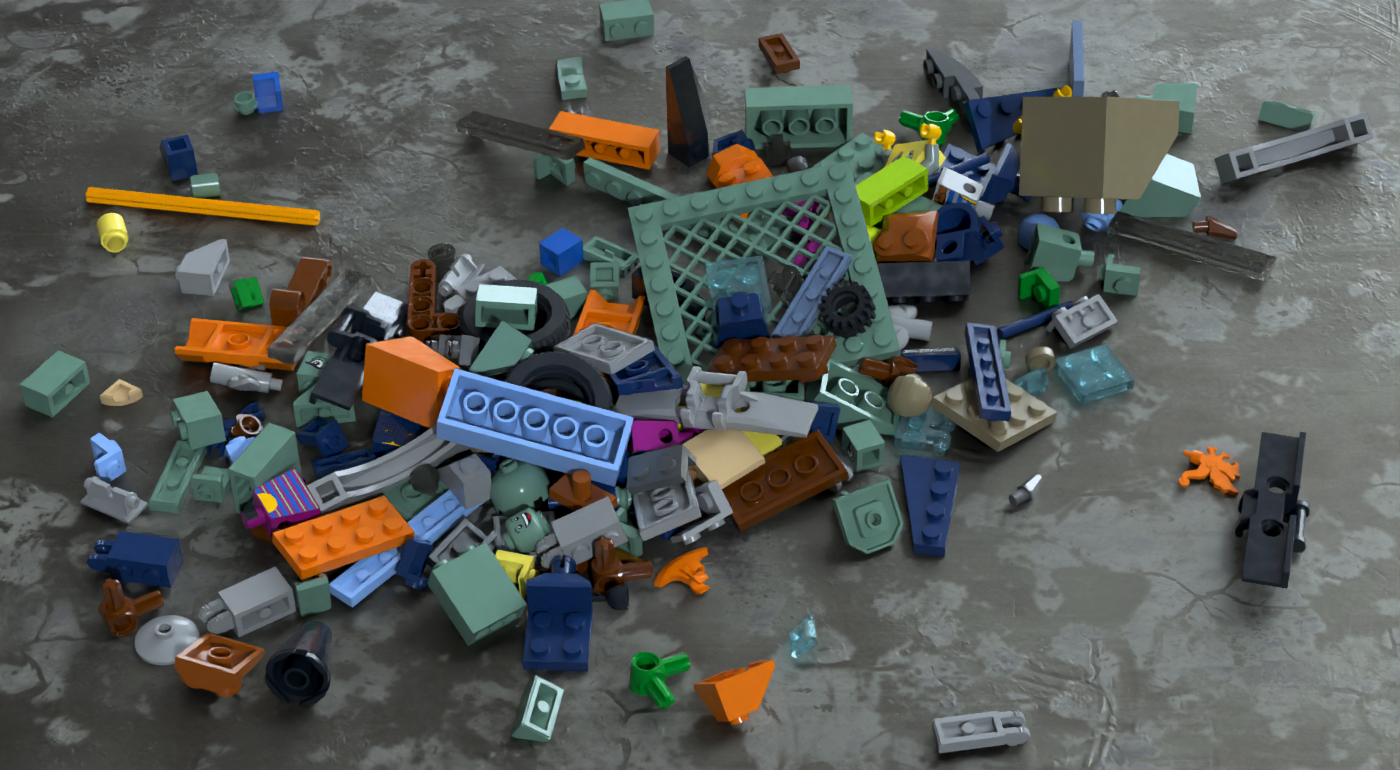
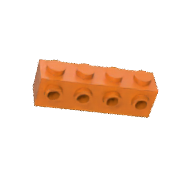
M564 111L559 112L549 128L550 147L555 146L567 154L591 157L593 159L650 170L660 153V130Z

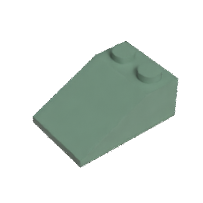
M831 358L827 363L829 373L822 375L820 379L808 382L805 402L810 400L838 404L840 406L836 430H842L843 427L871 420L879 434L896 435L898 432L900 415L894 413L889 408L887 402L889 389L886 386Z

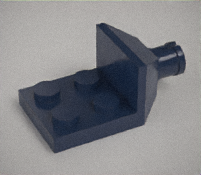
M1007 143L997 165L988 163L961 174L982 184L981 201L994 204L1005 200L1008 193L1019 196L1020 174L1018 170L1020 162L1013 145ZM948 144L943 153L946 159L937 172L942 171L943 167L949 168L977 156ZM1019 196L1026 201L1030 198V196Z
M561 556L555 557L551 561V573H543L526 581L528 618L523 653L524 670L588 671L593 626L591 582L575 574L576 562L570 557L565 556L564 568H561Z

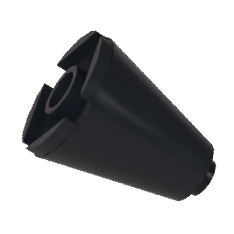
M320 621L306 622L269 659L266 666L265 683L271 693L281 701L288 703L289 700L300 702L298 706H308L317 703L326 695L331 681L332 632L330 628Z

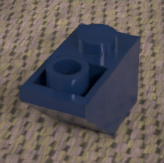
M188 134L161 140L160 152L172 181L198 175L194 149Z

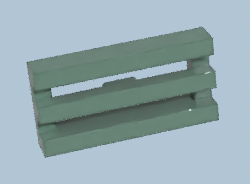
M594 236L583 246V260L590 263L619 262V275L622 277L627 275V270L632 271L634 269V264L638 265L640 263L638 254L597 236Z

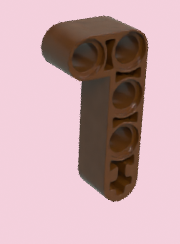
M303 256L287 290L273 289L270 297L272 325L303 328V338L306 337L332 278L333 263L331 259Z
M428 259L417 260L411 264L409 282L408 333L409 337H414L423 344H425L426 340L430 341L431 335H461L460 316L458 314L437 313L438 285L436 266L433 261Z

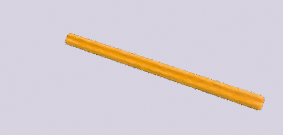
M89 187L85 194L86 201L95 204L317 226L320 221V212L312 209Z

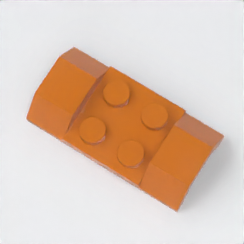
M735 144L713 155L706 173L715 189L774 177L754 150L739 144ZM748 213L739 214V216L747 219Z
M590 289L573 335L595 323L636 335L646 296H639L630 305L607 302L596 290Z
M192 318L187 343L185 346H176L174 350L175 354L182 361L239 364L246 367L260 366L262 364L268 369L293 371L301 356L304 332L303 328Z

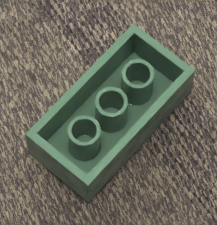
M851 85L745 88V135L747 138L752 139L755 149L842 147L852 140L853 101Z

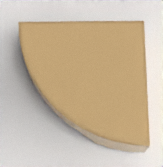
M119 379L100 395V400L105 405L123 406L138 401L143 397L140 388Z

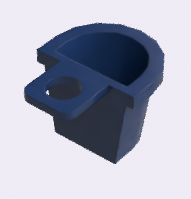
M957 202L938 209L939 215L935 241L936 259L938 262L984 259V243L980 234L979 215L969 204Z

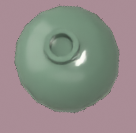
M510 458L503 461L493 474L490 498L498 514L499 511H502L504 516H513L527 508H535L533 502L540 497L544 502L549 497V488L552 485L547 474L540 466Z

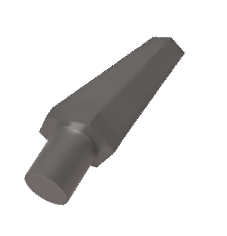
M1035 474L1017 486L1018 491L1009 495L1010 503L1016 506L1023 501L1028 503L1034 500L1042 484V477L1039 474Z

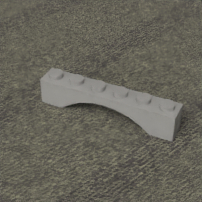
M1367 112L1284 138L1230 152L1214 158L1221 183L1224 184L1372 139L1374 135Z
M436 423L422 435L395 451L360 466L335 471L307 485V488L320 507L321 517L369 501L472 449V447L436 438Z

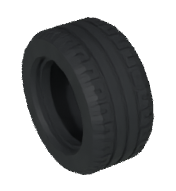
M515 279L490 284L537 288V312L534 328L539 330L525 335L533 342V355H539L543 352L554 353L553 347L571 337L568 306L564 299L550 287L534 281ZM476 292L466 302L461 311L460 332L461 335L480 338L479 355L497 328L475 327ZM505 377L497 378L496 380L503 381Z
M543 352L539 355L529 356L526 360L516 364L503 380V382L536 391L561 389L573 394L583 404L613 411L612 393L608 383H606V379L602 377L601 372L596 367H592L590 362H586L585 359H580V357L573 354ZM541 467V468H543V470H545V471H547V470L555 471V470H552V469H549V468Z

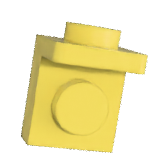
M497 550L495 557L511 581L519 584V593L523 599H527L526 581L539 576V571L535 570L534 556Z

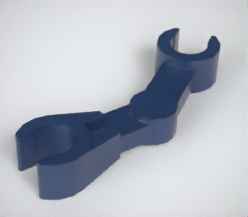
M258 402L248 404L239 413L244 415L251 414L257 417L260 422H263L266 418L264 408L259 410ZM235 417L223 421L226 441L206 446L208 456L214 448H217L219 458L224 456L226 442L231 435L230 429L236 424Z

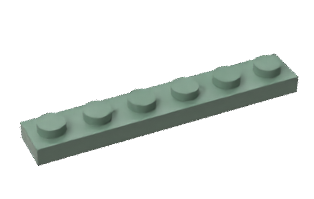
M591 157L583 162L585 184L631 205L639 206L680 197ZM721 218L711 220V222L719 225L721 223ZM696 224L683 227L692 231ZM703 225L697 234L709 239L715 230Z

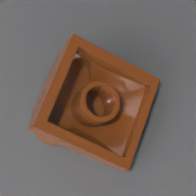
M938 211L884 215L881 233L874 241V249L877 253L876 262H933Z
M207 632L175 656V669L180 674V680L186 683L188 687L215 692L220 697H231L241 691L243 677L263 658L265 649Z

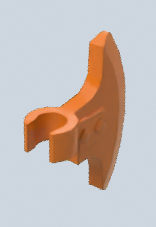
M707 547L691 550L669 562L658 573L653 583L654 586L662 588L672 581H681L688 584L694 593L702 595L710 589V586L703 583L709 577L704 573V565L700 563L708 555Z

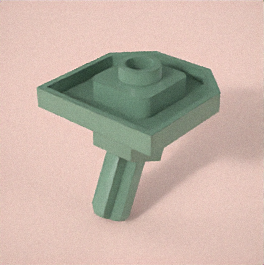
M890 479L851 493L842 491L840 492V497L832 499L846 545L864 554H869L895 544L904 523Z

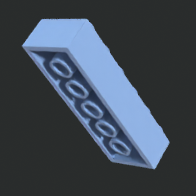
M455 368L437 420L436 438L573 475L578 470H586L591 474L592 481L615 487L631 434L634 417Z

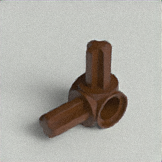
M894 356L882 361L865 357L859 363V372L861 374L881 379L882 384L888 389L898 376L915 374L918 368L916 363L901 356Z
M601 537L600 541L595 543L596 557L592 559L590 568L594 589L599 595H606L612 586L623 585L624 581L653 577V567L650 561L622 564L621 559L615 556L614 542L612 540Z
M108 578L104 581L105 584L101 586L104 600L100 603L98 612L111 633L116 637H123L136 629L139 623V616L162 607L164 599L159 590H156L131 601L128 596L123 595L120 581Z

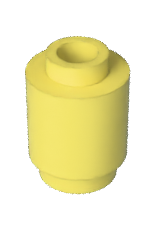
M117 213L102 215L97 221V229L102 246L109 252L116 253L122 251L128 242V234L123 217Z

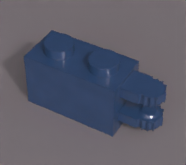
M120 531L115 541L97 540L93 549L96 553L89 555L86 564L93 570L110 573L113 580L117 579L123 582L171 588L184 559L179 539Z

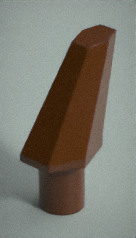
M1206 216L1205 221H1196L1192 224L1194 233L1207 232L1208 236L1237 239V233L1233 227L1210 216Z

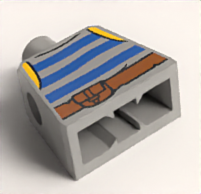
M943 167L932 201L944 206L957 202L969 204L980 218L985 216L989 221L995 207L993 204L980 200L983 191L982 184Z

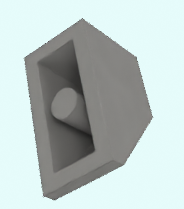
M226 239L217 240L185 255L181 265L177 266L175 273L176 280L180 283L181 293L214 296L230 262Z
M476 454L461 458L436 469L438 477L466 510L491 499V471Z

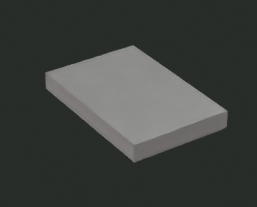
M596 323L553 347V352H564L578 356L580 359L590 362L592 367H596L598 371L610 375L655 350L652 340Z
M688 469L687 482L632 495L639 533L643 541L702 517L692 477Z

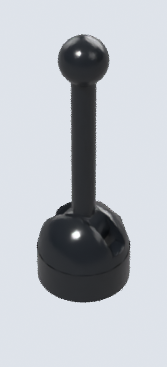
M628 585L612 586L606 595L592 596V602L606 601L614 610H629Z

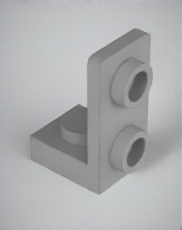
M717 479L695 487L698 504L706 512L707 516L670 537L672 544L683 541L684 545L698 540L701 538L699 532L706 528L711 531L725 524L723 518L733 513Z

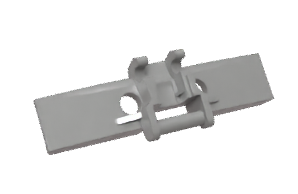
M694 366L686 380L687 385H683V388L620 395L613 409V412L631 416L634 419L675 421L678 424H683L684 427L716 431L731 429L807 438L818 411V404L765 393L746 392V371H739L737 375L705 372L701 370V367ZM700 383L726 387L723 388L720 397H710L703 394ZM740 408V411L743 413H737L735 410Z

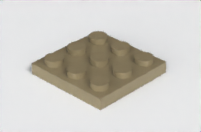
M972 378L934 396L931 407L997 452L1055 422L1057 412L1048 407L1043 401L1036 399L1024 391L1023 388L1013 384L1006 378L1012 411L1009 421H989L979 418Z

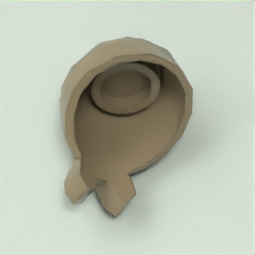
M918 374L898 376L894 380L887 394V402L889 408L898 415L904 417L919 416L931 407L932 393L927 382Z

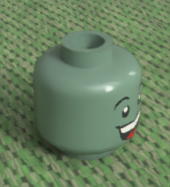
M527 508L506 520L507 532L503 533V537L511 550L517 548L520 553L528 554L535 550V543L540 539H544L552 531L540 510L535 512L533 509Z

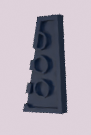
M1060 88L973 99L964 103L977 152H982L993 145L1004 142L1006 139L1019 135L1014 132L1013 124L1022 115L1023 97H1053L1054 92L1057 89L1060 90Z
M900 455V467L906 494V507L909 514L913 553L945 557L961 462Z

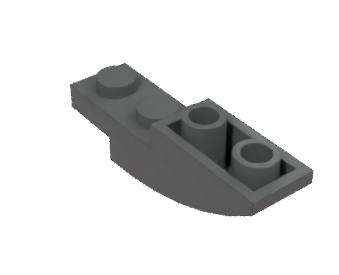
M927 48L926 59L923 60L925 74L930 76L934 88L938 89L943 98L952 97L953 101L958 103L962 115L968 119L964 103L968 100L982 98L983 85L970 70L957 60L938 50Z
M431 335L430 341L426 340L425 345L459 367H471L478 357L480 338L468 335Z

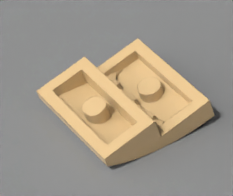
M705 430L683 444L696 458V465L692 467L697 470L699 479L703 483L717 479L721 489L766 463L760 451L740 430Z

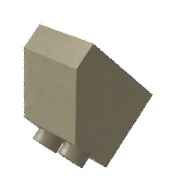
M1023 97L1019 196H1041V211L1074 212V198H1083L1082 213L1116 214L1117 199L1139 200L1176 139L1178 135L1180 101L1121 97Z

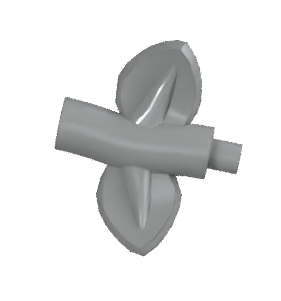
M912 305L889 306L900 350L907 345L909 338L929 341L933 326L932 321L915 319L917 309Z
M214 362L210 376L211 383L225 385L239 391L269 393L270 389L281 391L283 380L272 378V373L266 372V368L262 364L253 367H246L244 365L234 367Z

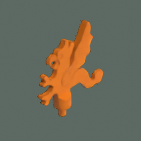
M1208 446L1207 452L1209 455H1205L1195 449L1193 452L1185 450L1183 455L1190 458L1189 462L1200 466L1196 470L1185 471L1181 478H1179L1178 484L1181 487H1187L1190 483L1189 479H1205L1209 475V482L1213 484V488L1219 489L1223 494L1229 493L1232 496H1237L1239 491L1231 482H1234L1235 478L1239 480L1241 477L1238 473L1239 464L1236 461L1233 462V465H1230V462H1224L1223 459L1229 460L1230 454H1225L1223 451L1221 455H1215L1217 447L1211 448Z

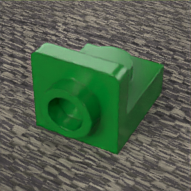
M1042 267L1019 275L1017 295L1020 299L1034 295L1038 302H1041L1046 309H1050L1059 305L1060 286L1046 269Z
M256 277L238 279L229 284L237 312L264 303Z

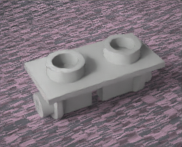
M467 253L459 255L450 267L451 270L446 273L438 284L439 293L445 296L440 303L441 306H443L444 301L455 296L456 288L478 278L485 264L475 265L472 257Z
M88 477L84 482L87 495L80 501L81 504L128 524L148 506V503L140 500L136 493L127 492L118 487L112 488L110 484L101 481L99 477Z

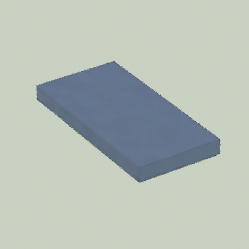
M1072 20L1068 60L1069 87L1072 89L1071 97H1083L1085 83L1083 24L1081 21Z

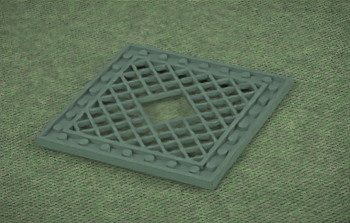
M849 161L628 208L658 348L680 374L683 385H687L686 380L693 365L701 367L702 371L707 372L719 350L708 345L713 337L712 325L704 322L702 319L709 310L714 312L715 306L713 304L720 295L724 297H731L733 295L725 291V288L753 251L799 274L770 314L766 312L768 326L771 322L778 325L780 319L775 316L782 307L786 309L789 307L790 303L787 300L793 292H798L800 289L798 285L804 277L808 276L809 270L815 264L826 245L852 255V262L839 285L842 287L844 286L843 281L849 280L851 285L853 281L858 282L859 286L863 285L875 304L876 310L874 312L876 317L871 319L873 324L870 328L866 325L864 326L866 332L861 334L859 333L860 330L856 331L857 337H851L848 334L847 338H842L839 333L838 336L840 337L835 338L837 346L830 358L846 367L859 365L860 361L865 357L884 360L894 356H901L900 346ZM823 196H828L829 201L826 200V199H824V198H822V197H823ZM807 200L803 207L794 204L795 202ZM814 201L826 206L819 216L808 211ZM780 206L775 213L766 210L767 208ZM786 207L798 212L792 222L780 217ZM830 210H832L835 224L824 219ZM752 212L747 219L739 216V214ZM758 213L771 218L764 228L752 222ZM803 215L815 221L809 230L797 225ZM724 218L719 225L711 222V220ZM731 219L743 224L736 234L725 229V226ZM775 222L787 227L781 236L769 231ZM696 224L692 231H689L683 227ZM820 224L832 229L826 239L814 234ZM703 225L715 230L708 240L697 235ZM748 227L759 232L753 242L741 237ZM669 230L663 237L662 231ZM792 230L804 235L798 245L786 240ZM675 231L687 236L680 246L669 241ZM720 233L731 238L725 249L713 243ZM837 233L841 247L831 243V240ZM764 236L776 241L770 251L758 246ZM692 239L703 244L697 255L685 249ZM809 239L821 244L815 254L803 249ZM737 242L748 247L742 257L730 252ZM665 245L676 251L669 260ZM781 245L793 250L787 260L775 255ZM709 248L720 253L714 263L702 258ZM798 253L810 259L804 269L792 263ZM681 254L693 259L686 269L674 264ZM725 257L737 262L731 272L719 267ZM697 263L709 268L703 278L691 273ZM671 269L681 274L675 284ZM714 272L726 277L719 287L708 282ZM686 278L698 283L691 293L680 288ZM703 286L715 292L708 302L696 296ZM676 293L687 298L680 308ZM692 301L704 307L697 317L685 311ZM850 302L844 311L839 309L837 314L841 317L851 315L849 313L857 303ZM820 314L807 337L811 336V332L817 325L829 331L826 336L834 334L832 330L830 331L827 328L825 322L821 320ZM682 317L692 322V324L689 326L686 332L684 330ZM698 325L709 331L703 341L691 336ZM687 341L698 346L691 356ZM703 349L715 355L708 366L696 360Z

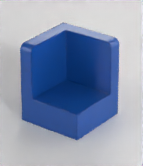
M278 72L252 75L256 101L259 103L257 107L258 113L284 110Z
M564 228L539 243L540 264L558 276L563 275L583 261L582 239Z

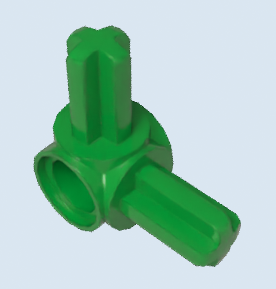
M953 108L944 113L938 111L927 112L923 116L905 110L901 112L898 122L902 126L917 130L919 136H921L920 127L922 124L939 126L942 133L940 138L936 140V144L942 145L946 141V135L951 131L952 124L959 120V115Z
M651 652L635 654L631 661L630 690L637 695L650 696L657 707H661L662 710L669 709L670 705L675 702V697L664 684L666 677L688 671L691 667L689 657L683 653L661 660L659 656Z

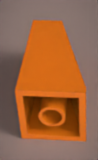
M411 336L367 343L362 401L431 428L437 423L454 369L460 370V367Z

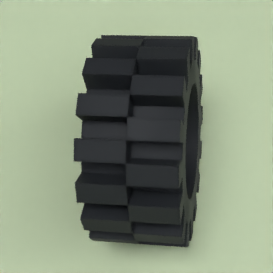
M843 281L844 286L840 287L839 283L834 284L835 290L832 291L830 288L826 290L828 297L824 295L821 297L823 303L819 304L821 317L830 331L832 330L834 335L838 336L840 333L842 338H847L848 333H850L851 337H857L856 331L860 330L861 334L866 332L864 326L866 325L870 328L873 324L871 319L876 317L874 312L876 310L875 304L863 285L859 286L858 282L853 281L852 285H850L849 281ZM856 302L858 304L856 311L849 316L841 317L837 314L840 307L846 303Z

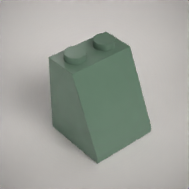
M1166 154L1139 200L1118 199L1122 201L1123 206L1117 217H1187L1201 200L1194 164Z

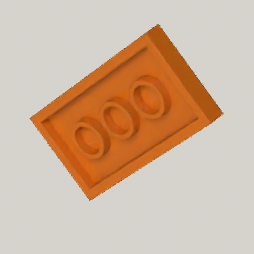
M381 496L273 532L272 542L300 579L304 580L405 545L409 538L414 539L415 532L385 496Z

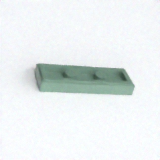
M177 440L149 499L148 505L150 510L179 514L192 486L191 478L193 474L198 473L207 453L206 446L191 450L186 441Z

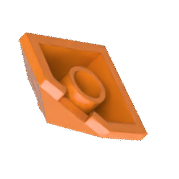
M773 659L759 660L748 664L749 669L747 670L745 667L727 670L697 682L693 686L718 722H730L731 725H736L748 720V713L758 710L776 665Z

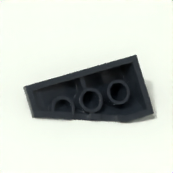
M685 56L666 66L668 153L687 167H691L709 157L711 112L690 58Z

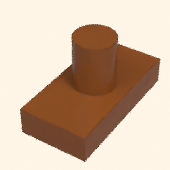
M586 470L575 471L573 475L566 473L549 488V498L573 511H577L607 496L613 507H617V497L591 484V474Z

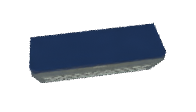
M957 347L901 350V357H905L917 364L916 372L960 370L961 353Z

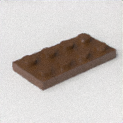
M815 334L808 337L785 336L782 338L758 337L756 339L741 340L739 338H732L724 341L707 372L737 375L739 371H746L747 382L820 379L837 345L834 335L822 336Z
M817 430L807 435V438H801L764 456L766 463L726 486L722 491L733 511L729 516L738 530L742 532L849 477L847 469L820 431Z

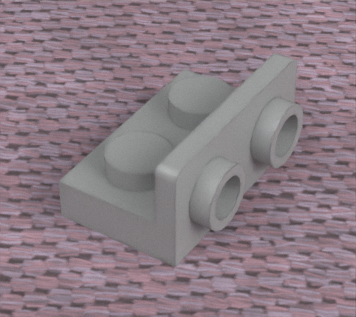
M1098 294L1090 299L1084 296L1076 301L1072 308L1067 310L1063 307L1051 315L1052 321L1046 329L1048 332L1057 329L1071 349L1114 327L1118 321Z

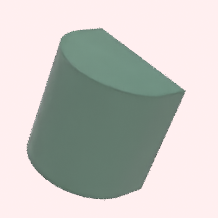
M216 172L190 177L194 198L221 196L219 178Z

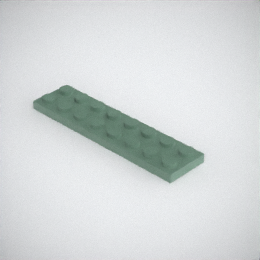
M861 133L811 168L849 161L855 182L866 172L875 174L884 168L881 151H884L883 145L875 143L873 138ZM820 205L817 214L818 216L822 213L826 206ZM780 206L767 208L766 210L775 213ZM758 213L752 222L764 228L771 218ZM782 214L780 215V217L790 222H792V220L795 218L790 216H783ZM732 220L725 226V229L736 234L741 226H739L737 221ZM775 222L769 231L781 236L787 227ZM748 227L741 237L753 242L759 232ZM794 230L791 231L786 240L790 241L797 236ZM721 233L718 236V239L727 245L731 241V238ZM764 236L758 246L770 251L776 241ZM739 242L733 246L734 249L743 254L748 249V247ZM753 251L749 258L760 262L766 256Z

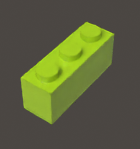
M902 156L855 185L866 225L872 227L883 220L884 215L894 213L927 192L928 168L906 156Z

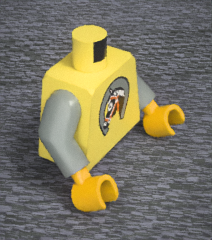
M925 123L921 125L920 135L928 140L896 144L893 149H891V146L895 142L894 133L884 129L883 133L877 131L874 134L875 143L883 145L884 151H881L884 167L902 156H906L928 168V176L937 172L946 159L939 150V144H936V140L940 138L942 133L937 125Z

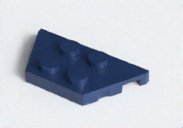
M655 344L654 351L612 375L603 373L618 395L683 388V382L680 374Z

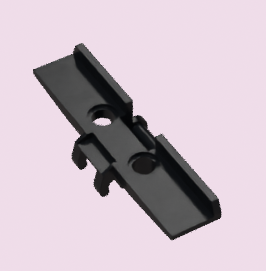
M375 292L363 309L353 305L345 306L341 321L336 328L330 329L327 334L328 343L337 349L314 386L309 403L315 405L317 400L320 399L350 411L363 389L366 344L403 338V331L400 327L408 315L407 303ZM352 325L351 332L348 333L347 331L349 330L350 326ZM349 359L357 360V361H359V363H357V362H352V361L349 360Z
M1266 432L1261 434L1254 488L1245 490L1239 500L1238 511L1241 513V516L1235 527V535L1239 538L1243 537L1244 530L1248 529L1242 574L1243 582L1287 589L1292 552L1302 553L1305 551L1306 539L1304 538L1305 520L1310 513V505L1306 501L1298 500L1301 483L1306 432H1300L1299 437ZM1277 487L1284 492L1280 494L1269 491V488ZM1283 516L1290 517L1289 524L1282 523Z

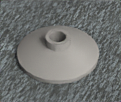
M166 615L157 617L144 624L135 636L134 645L138 656L145 662L154 665L175 664V656L197 641L200 635L197 626L190 619L178 615Z

